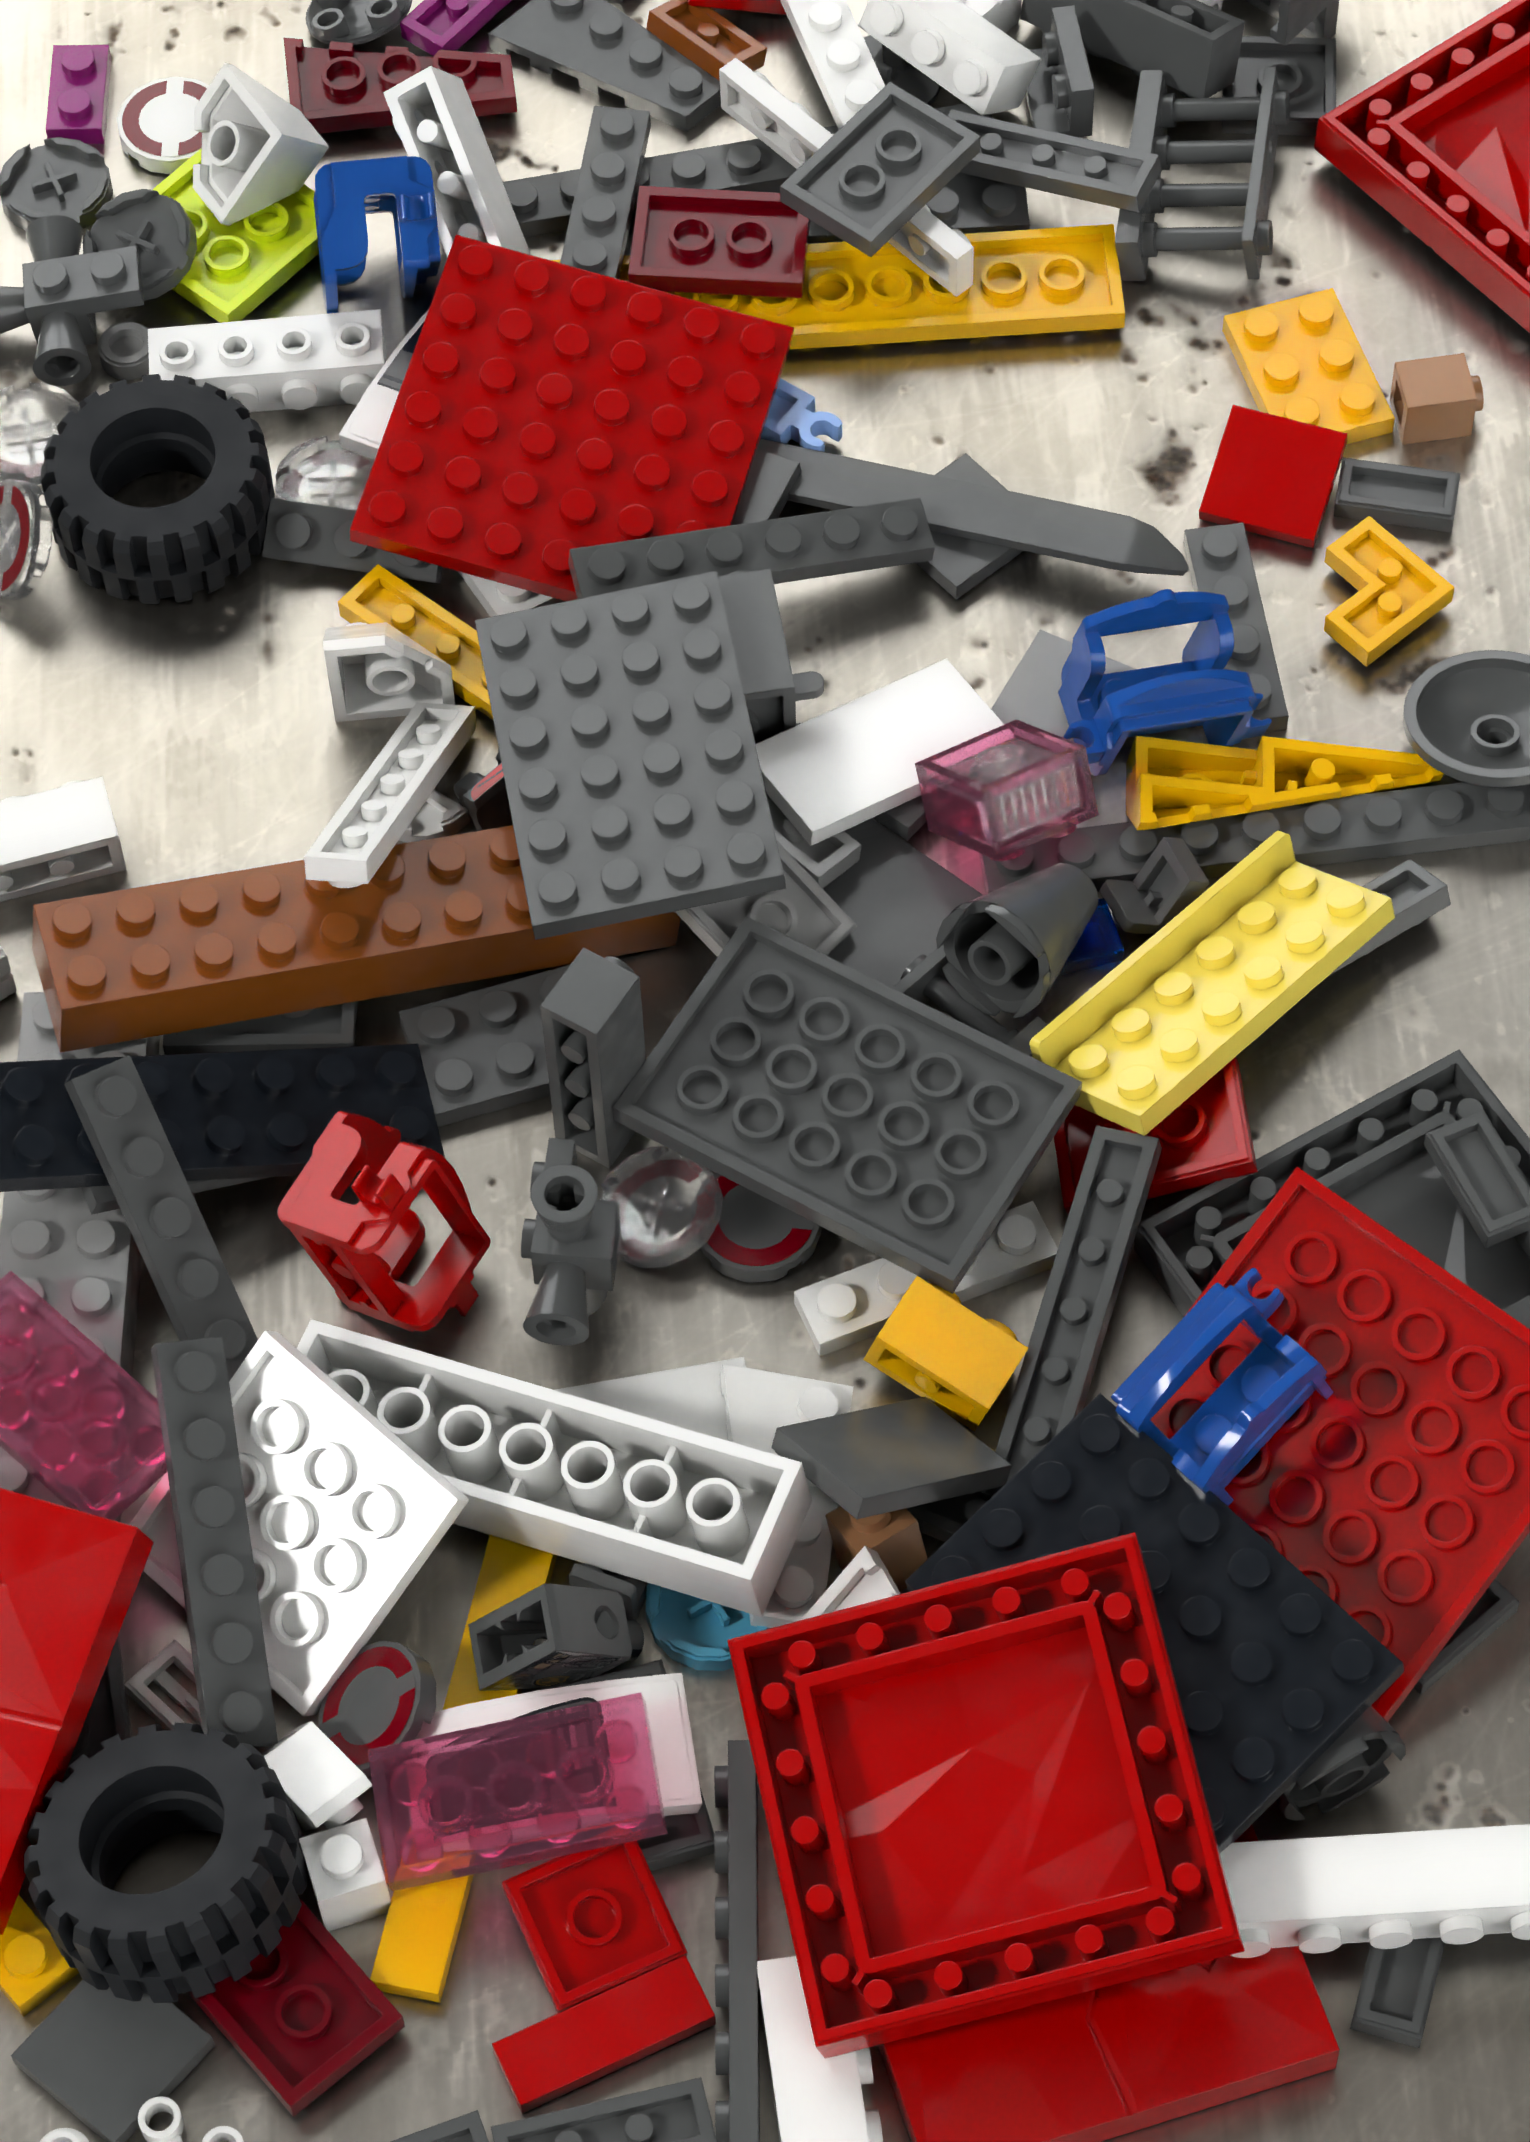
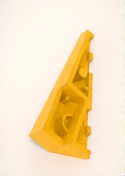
M1136 736L1126 762V815L1136 830H1149L1441 781L1444 773L1436 770L1418 754L1268 736H1262L1257 750Z

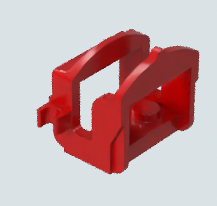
M338 1111L314 1144L311 1158L280 1202L277 1213L280 1221L290 1229L334 1288L337 1297L349 1309L411 1332L414 1330L427 1331L435 1327L450 1308L455 1307L460 1315L465 1317L479 1296L470 1283L474 1278L473 1271L489 1248L491 1240L473 1215L464 1186L455 1169L444 1156L431 1148L408 1142H400L401 1133L396 1128L382 1126L374 1120L359 1114ZM360 1170V1174L351 1185L360 1201L354 1205L340 1201L339 1199ZM423 1187L453 1231L419 1282L414 1286H409L398 1282L425 1238V1227L414 1211L409 1209L411 1203Z

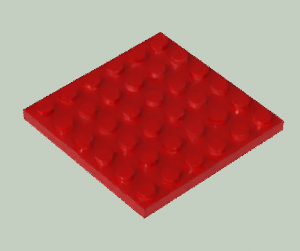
M456 234L352 521L350 541L563 601L576 600L577 595L568 564L570 549L732 525L792 343L794 328Z
M1296 1167L1189 1311L1215 1283L1219 1282L1224 1288H1227L1229 1285L1234 1286L1246 1272L1256 1268L1262 1278L1255 1283L1252 1289V1296L1254 1298H1267L1275 1288H1278L1284 1295L1281 1305L1267 1319L1268 1323L1283 1336L1287 1334L1321 1363L1327 1371L1325 1381L1334 1393L1326 1400L1315 1390L1224 1489L1234 1499L1228 1507L1403 1662L1404 1673L1371 1705L1388 1722L1530 1532V1329L1312 1176ZM1239 1323L1150 1420L1170 1440L1261 1341Z

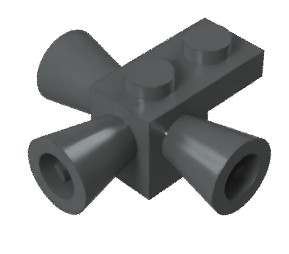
M46 215L31 222L26 229V239L34 262L22 264L23 287L0 286V334L30 323L37 342L33 363L34 374L38 379L47 384L68 386L81 382L91 372L92 365L85 345L97 343L95 313L144 305L141 259L136 246L80 254L83 239L81 225L67 216Z
M549 1138L545 1162H534L530 1198L537 1211L536 1219H525L521 1239V1257L531 1259L534 1284L539 1285L523 1323V1328L529 1336L538 1341L561 1346L579 1344L589 1337L588 1316L596 1312L603 1305L607 1292L613 1291L622 1235L619 1202L597 1200V1184L589 1172L578 1167L575 1140Z

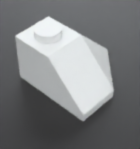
M224 63L194 110V131L202 132L201 164L193 165V189L217 220L223 225L230 226L298 192L329 146L299 109L234 65Z
M357 622L346 626L326 628L323 649L335 722L407 716L417 702L456 705L451 666L387 622L373 624Z

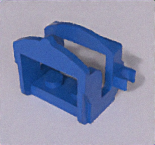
M399 156L330 162V164L323 165L315 175L314 210L326 314L339 313L337 286L355 283L361 278L365 270L366 255L368 253L366 214L390 213L393 216L399 281L403 299L413 298L415 284L426 283L427 277L437 276L441 263L432 171L426 160L416 156Z
M1164 589L1152 596L1139 598L1096 612L1082 620L1073 637L1072 651L1062 668V685L1058 691L1069 725L1063 737L1065 740L1073 738L1077 753L1072 760L1073 765L1088 764L1093 776L1105 775L1127 737L1203 726L1208 744L1233 747L1235 744H1240L1242 739L1259 737L1265 734L1272 720L1270 718L1257 720L1252 717L1253 710L1261 702L1263 694L1254 692L1247 672L1224 669L1234 650V632L1228 615L1230 607L1225 595L1209 592L1174 593L1171 589ZM1199 622L1183 649L1182 662L1104 674L1106 658L1101 639L1102 636Z
M1256 1268L1246 1272L1234 1286L1229 1285L1227 1288H1224L1219 1282L1215 1283L1111 1396V1399L1118 1405L1115 1411L1138 1433L1141 1431L1145 1432L1174 1459L1171 1463L1204 1494L1210 1490L1226 1506H1229L1234 1499L1224 1488L1316 1390L1327 1400L1334 1393L1325 1381L1327 1371L1321 1363L1287 1334L1283 1336L1268 1323L1267 1319L1281 1305L1284 1295L1278 1288H1275L1267 1298H1254L1252 1296V1289L1255 1283L1262 1278ZM1241 1323L1261 1342L1169 1440L1150 1419Z

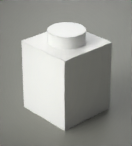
M367 1818L299 1838L323 1925L329 1932L388 1913L391 1900Z

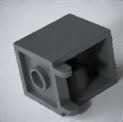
M771 569L757 571L740 570L728 575L718 576L755 744L801 724H796L795 701L815 699L824 692V679L821 674L814 671L792 674Z

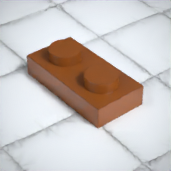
M670 0L649 11L646 29L719 81V69L734 58L740 60L752 71L764 66L767 47L709 7L690 6L687 0Z

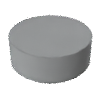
M123 322L111 326L101 335L98 341V352L101 365L107 374L121 380H133L149 373V328L135 322Z

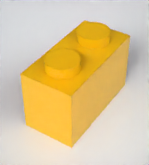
M916 1276L875 1338L863 1360L918 1396L928 1398L949 1416L975 1432L1027 1352L1028 1347L1017 1341L1014 1332L1003 1323L994 1319H983L963 1306L955 1293L952 1294Z

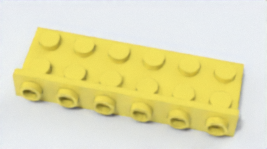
M1278 830L1032 1037L1029 1043L1032 1057L1082 1082L1080 1097L1075 1103L1076 1106L1145 1136L1395 918L1392 900L1390 897L1297 862L1290 835Z

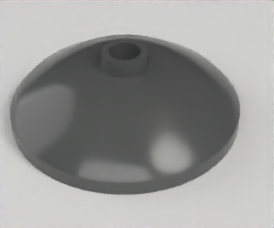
M1503 650L1473 651L1449 657L1425 670L1408 690L1403 711L1405 734L1416 753L1436 770L1468 784L1490 788H1509L1530 784V655Z

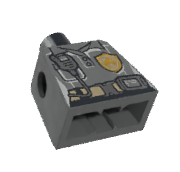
M542 1584L468 1624L479 1691L561 1687L597 1677L628 1660H635L641 1654L644 1646V1633L641 1625L636 1620L626 1618L623 1598L617 1591ZM537 1639H547V1641L539 1645H533Z

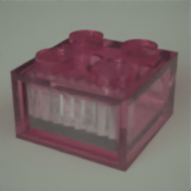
M1017 719L915 763L928 830L960 846H965L983 854L994 861L1015 859L1025 853L1026 847L1046 838L1067 836L1076 830V825L1099 815L1086 747Z

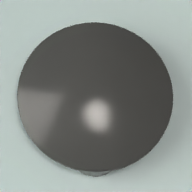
M312 0L306 12V25L310 34L323 43L330 45V41L354 43V45L362 44L379 38L395 28L408 14L412 0Z

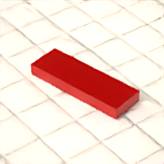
M686 1955L496 2041L492 2043V2048L523 2114L715 2025L716 2017Z

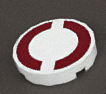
M175 76L153 80L135 89L122 103L117 117L121 146L129 157L130 154L138 160L139 166L150 172L172 174L202 148V132L194 131V110L209 85L198 79Z

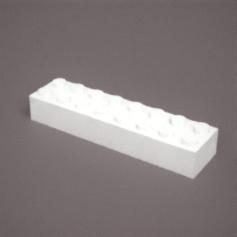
M310 1320L297 1349L469 1499L453 1524L763 1617L812 1503L802 1462L320 1321Z

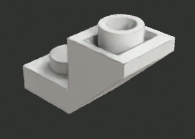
M312 1721L299 1725L279 1740L277 1744L262 1753L268 1767L274 1769L296 1819L305 1831L315 1829L321 1824H324L327 1829L341 1826L364 1808L357 1797L373 1785L366 1775Z

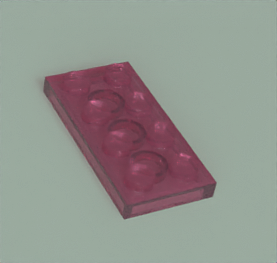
M9 1271L0 1279V1446L67 1507L115 1520L167 1472L158 1399L16 1274Z
M641 1692L368 1750L385 1880L391 1891L668 1834L646 1701Z

